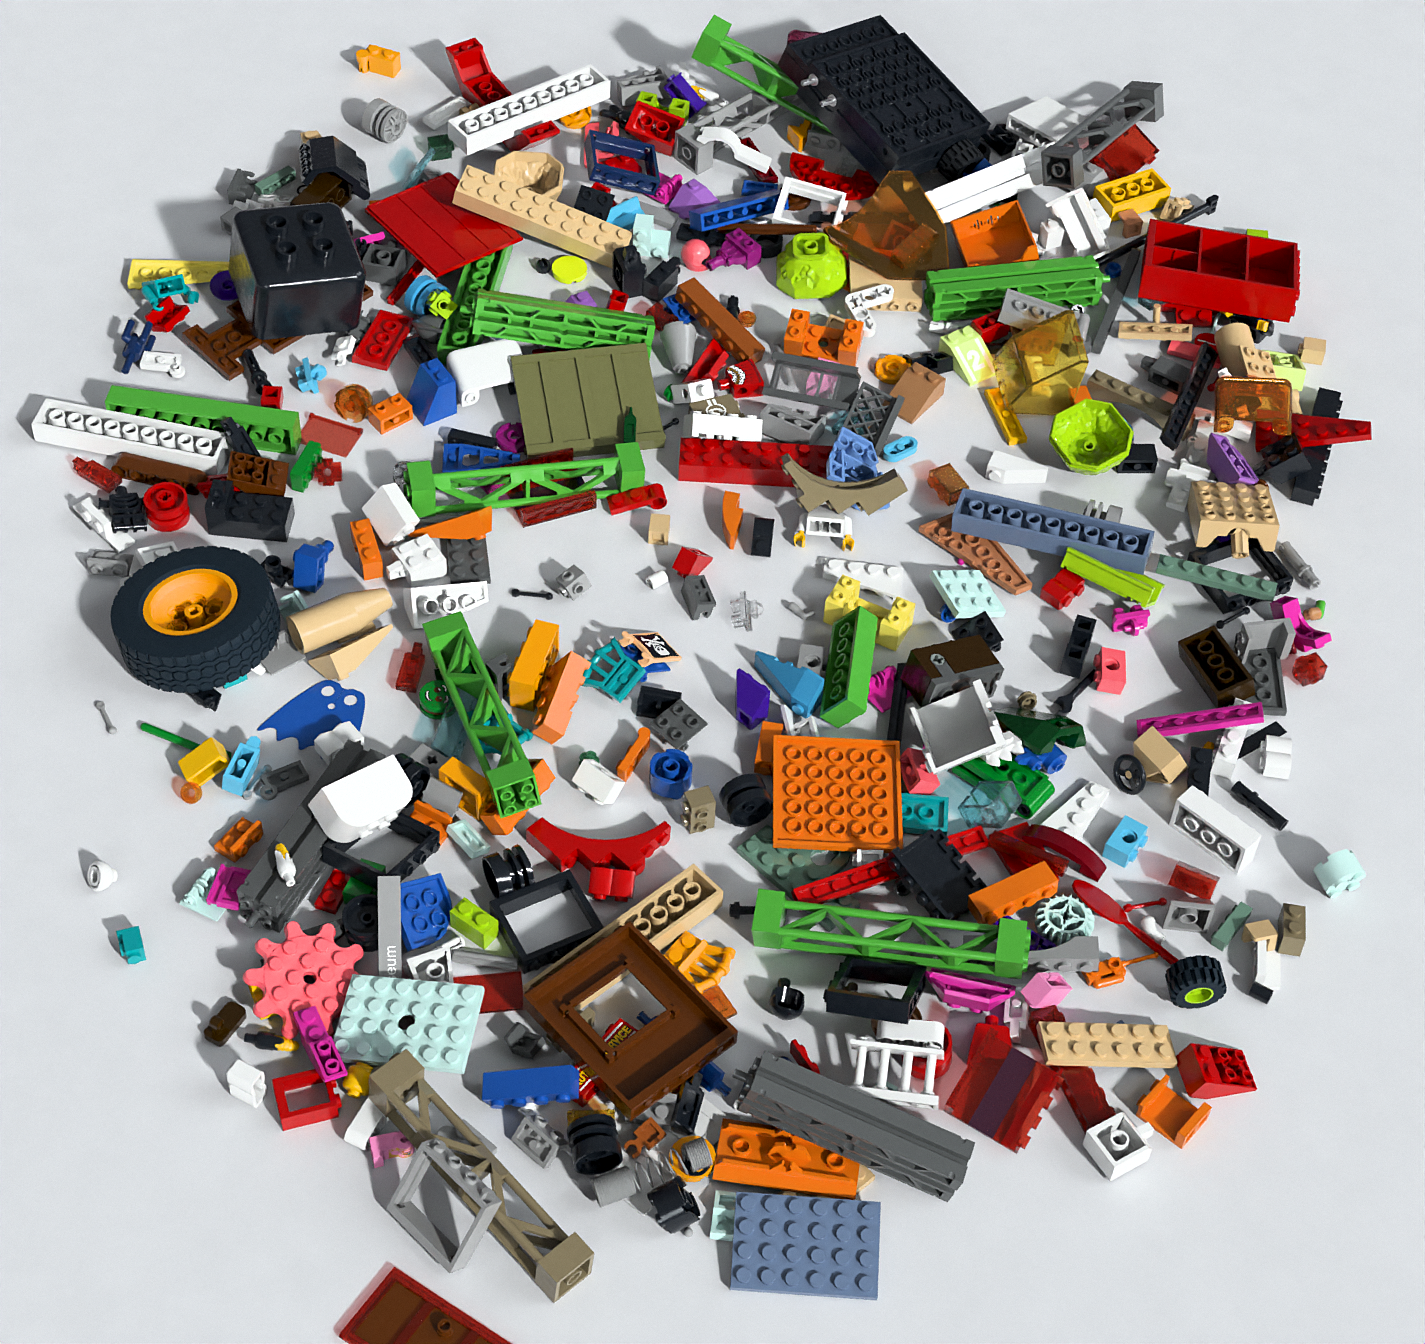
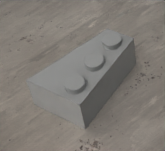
M659 65L656 66L654 71L649 72L645 70L640 76L631 75L617 80V98L620 104L626 107L636 104L641 91L657 94V101L670 99V95L663 88L668 83L666 81L668 77Z
M768 404L760 412L759 419L762 420V433L789 444L814 445L824 434L827 415L821 414V417L809 415L810 412L808 411L798 413L793 412L792 408Z

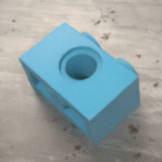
M1125 815L1106 842L1102 857L1123 868L1129 862L1133 863L1138 855V848H1143L1148 840V836H1146L1148 827Z

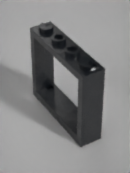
M1248 538L1249 550L1253 552L1275 580L1274 582L1277 583L1275 596L1289 592L1294 579L1273 552L1263 551L1257 538ZM1231 540L1218 542L1189 552L1187 561L1208 565L1232 557ZM1201 585L1223 614L1235 612L1240 608L1252 606L1257 602L1263 601L1262 599L1241 594L1228 597L1221 589Z
M400 812L398 817L391 821V825L387 828L420 845L387 874L345 853L361 838L348 843H340L332 839L328 840L323 845L322 862L378 890V876H400L401 882L407 876H410L419 865L424 864L428 857L436 853L440 848V831Z
M570 869L489 901L490 915L498 920L499 931L514 958L519 960L518 965L523 974L533 970L537 971L545 965L557 962L604 928ZM570 890L592 928L526 954L505 916Z
M847 955L844 962H840L839 971H835L834 979L830 980L828 989L824 991L823 999L826 1002V1012L908 1025L925 989L927 967ZM849 978L908 986L902 999L843 990Z

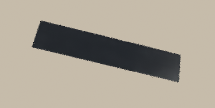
M1276 721L1248 736L1243 741L1238 759L1260 748L1261 741H1265L1266 735L1280 737L1287 733V731Z

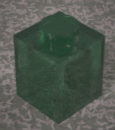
M448 134L427 137L428 152L432 161L452 158L454 144L452 140H449Z

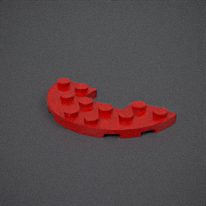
M795 152L791 154L789 169L793 179L847 193L845 200H860L878 194V190L881 187L867 171L857 169L853 177L850 178L822 170L825 160Z

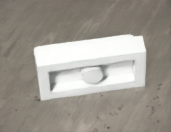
M1266 940L1257 941L1253 948V984L1256 981L1270 989L1279 990L1281 986L1280 953H1278V950L1267 952Z

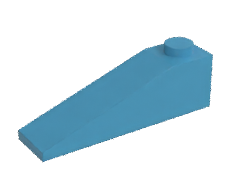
M760 651L755 653L754 667L795 714L806 719L821 706L824 688L823 677L802 666L799 669L793 667V663L789 661L782 663L777 657Z

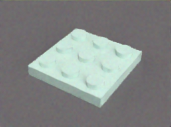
M932 570L930 573V579L955 618H974L986 611L989 617H1003L1006 613L1003 605L980 570Z

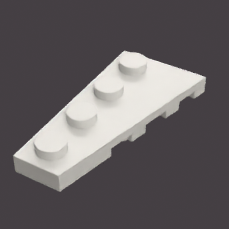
M825 558L823 578L838 582L843 574L860 581V590L862 591L868 589L876 592V595L884 597V595L893 597L894 601L897 596L900 597L903 568Z
M1090 781L1041 825L1060 830L1080 841L1109 795L1110 789Z

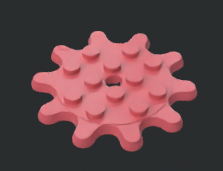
M288 922L284 927L285 941L283 943H273L266 938L259 939L255 943V950L263 957L264 965L261 968L248 969L243 974V981L247 985L257 986L263 991L262 999L253 1006V1013L259 1018H264L269 1014L280 1015L283 1019L282 1035L287 1039H293L299 1032L293 1019V1012L316 1006L328 1035L333 1038V1021L341 1015L352 974H358L354 969V964L363 957V948L358 944H353L347 948H341L334 942L336 930L332 924L322 925L315 936H309L303 933L297 922ZM314 975L315 983H306L303 976Z

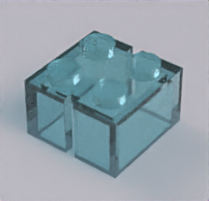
M979 781L970 792L971 796H967L958 809L968 828L981 825L982 828L999 829L1006 824L1011 814L1017 810L1022 799L1013 781Z

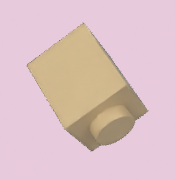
M1304 336L1303 343H1299L1297 354H1300V360L1304 363L1322 365L1326 352V340Z

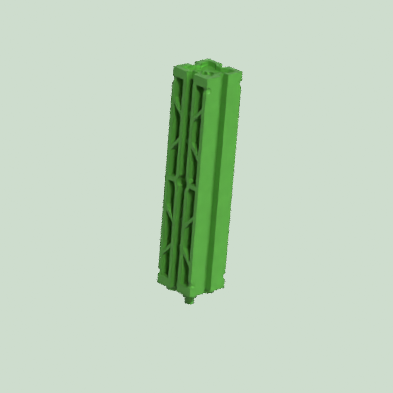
M1093 255L938 270L937 272L927 271V289L924 292V303L927 309H929L932 321L935 322L940 320L978 318L1001 308L1007 288L1061 307L1067 305L1070 308L1074 304H1080L1083 307L1088 305L1096 306L1099 304V298L1102 297V283L1110 282V276H1104L1101 273L1099 264L1095 261Z
M478 289L477 294H473L472 307L464 305L460 307V313L470 314L469 328H473L472 334H483L489 337L572 350L646 343L650 360L652 340L656 326L654 316H643L637 313L491 290L486 291L485 289Z

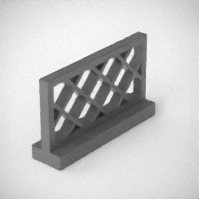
M863 381L842 427L858 434L856 428L863 427L865 434L860 436L865 439L868 438L873 443L878 458L905 398L900 395L895 398ZM863 389L871 392L872 397L866 398ZM879 399H884L890 403L889 405L882 406ZM875 401L877 408L871 409L868 402ZM863 403L866 410L860 411L857 404ZM880 411L883 418L876 419L874 412ZM869 414L872 421L865 422L862 415ZM857 416L860 423L853 424L851 417ZM874 425L877 432L870 433L867 426Z

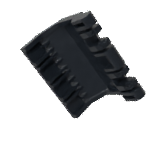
M335 136L309 139L306 144L303 143L300 146L298 152L301 180L307 187L317 174L333 171L353 185V192L362 200L370 198L366 163L356 155L355 150Z

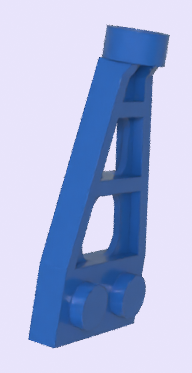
M444 444L442 473L521 466L520 454L468 444ZM466 454L476 455L479 457V462L474 465L465 466L463 465V456ZM484 457L499 458V461L485 464Z

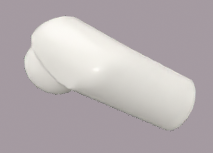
M1150 915L1144 916L1140 923L1142 931L1162 945L1166 935L1156 931L1154 917Z

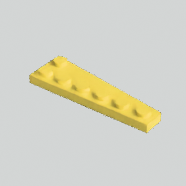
M132 259L127 285L128 289L135 288L139 290L142 288V282L183 274L185 284L210 282L217 273L229 270V262Z

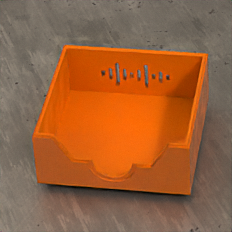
M1018 200L950 221L954 241L965 268L1039 260L1037 245Z

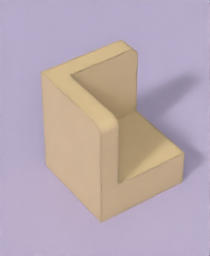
M652 513L649 524L648 544L668 545L670 515Z
M1267 919L1245 924L1241 940L1244 943L1266 940V951L1268 952L1275 950L1279 933Z

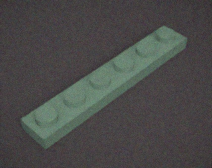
M1160 554L1156 569L1157 574L1273 602L1277 588L1276 582Z

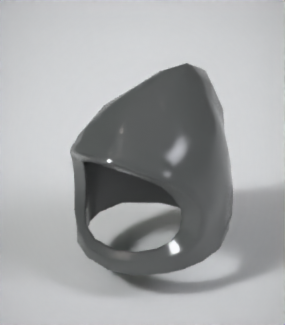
M427 314L413 320L412 326L423 340L432 344H438L440 340L438 339V333L443 332L440 326L442 322L445 325L446 319L439 315Z

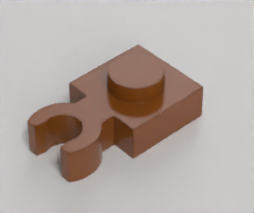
M650 1117L633 1132L636 1139L627 1141L624 1145V1150L634 1146L637 1151L632 1155L633 1160L637 1159L643 1147L650 1151L667 1134Z

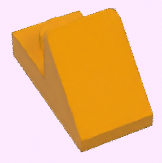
M806 119L799 127L788 125L787 139L801 153L807 142L808 130L812 128V122Z

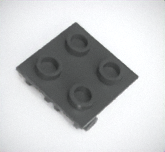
M679 699L650 722L649 725L675 749L685 751L689 747L687 741L706 727L708 723L683 700Z

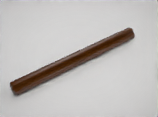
M729 224L717 228L718 233L728 234L737 228H740L746 234L752 235L817 233V226L808 224Z

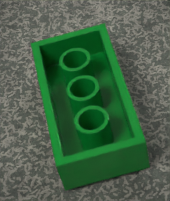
M309 440L290 472L292 490L303 493L308 488L310 480L313 479L319 465L323 462L321 443Z

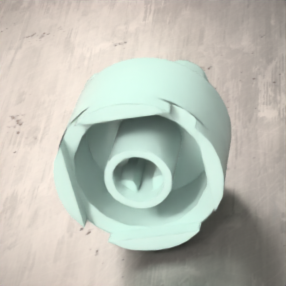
M1348 849L1331 854L1327 857L1328 862L1324 865L1322 862L1318 863L1313 870L1330 898L1339 896L1343 890L1353 891L1360 886L1359 881L1366 876L1352 850L1349 852Z

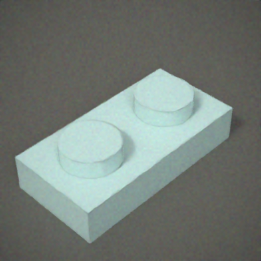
M465 819L447 826L446 832L471 859L489 853L491 846Z

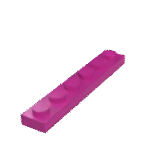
M1262 702L1139 719L1137 720V735L1139 738L1151 726L1165 737L1264 723Z

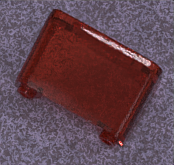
M1134 124L1089 162L1104 169L1109 180L1113 181L1135 174L1146 163L1150 165L1156 159L1155 155L1160 150Z

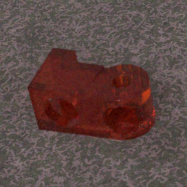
M659 302L646 311V315L654 316L655 329L658 331H663V327L666 324L679 321L676 315L668 314V312L664 311L663 305Z

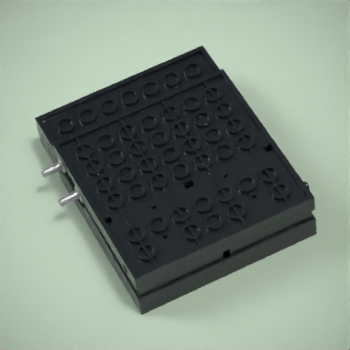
M881 15L789 43L777 64L799 88L796 93L798 97L882 188L889 186L886 180L893 174H903V180L938 168L943 155L953 145L962 140L969 139L978 148L981 143V136L986 134L991 125L905 32L898 34Z

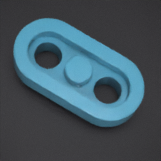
M910 436L902 437L884 447L883 457L889 462L900 461L917 451L918 442Z

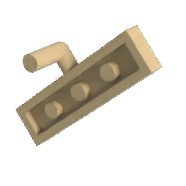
M1154 304L1153 323L1119 322L1118 338L1192 341L1193 324L1160 323L1161 305Z

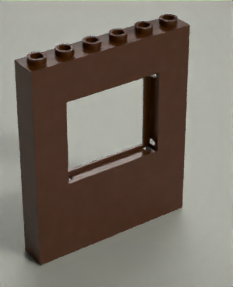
M630 921L624 926H618L611 935L601 938L595 946L589 950L582 951L575 960L565 963L559 971L553 975L546 976L542 983L536 987L529 988L523 995V1008L630 1122L737 1043L738 1030ZM628 970L662 1004L666 1011L612 1049L574 1007Z

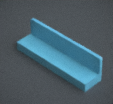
M635 196L612 207L607 222L626 230L632 229L636 213L645 214L640 207L638 197Z

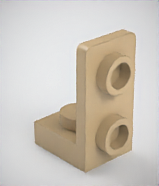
M1184 197L1168 198L1159 218L1170 222L1181 216L1183 209H1193L1194 205L1190 204L1191 201Z

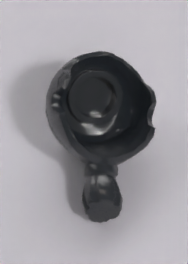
M779 978L777 982L778 987L772 990L769 999L770 1010L779 1019H795L804 1010V994L797 989L790 988L791 981L788 978Z

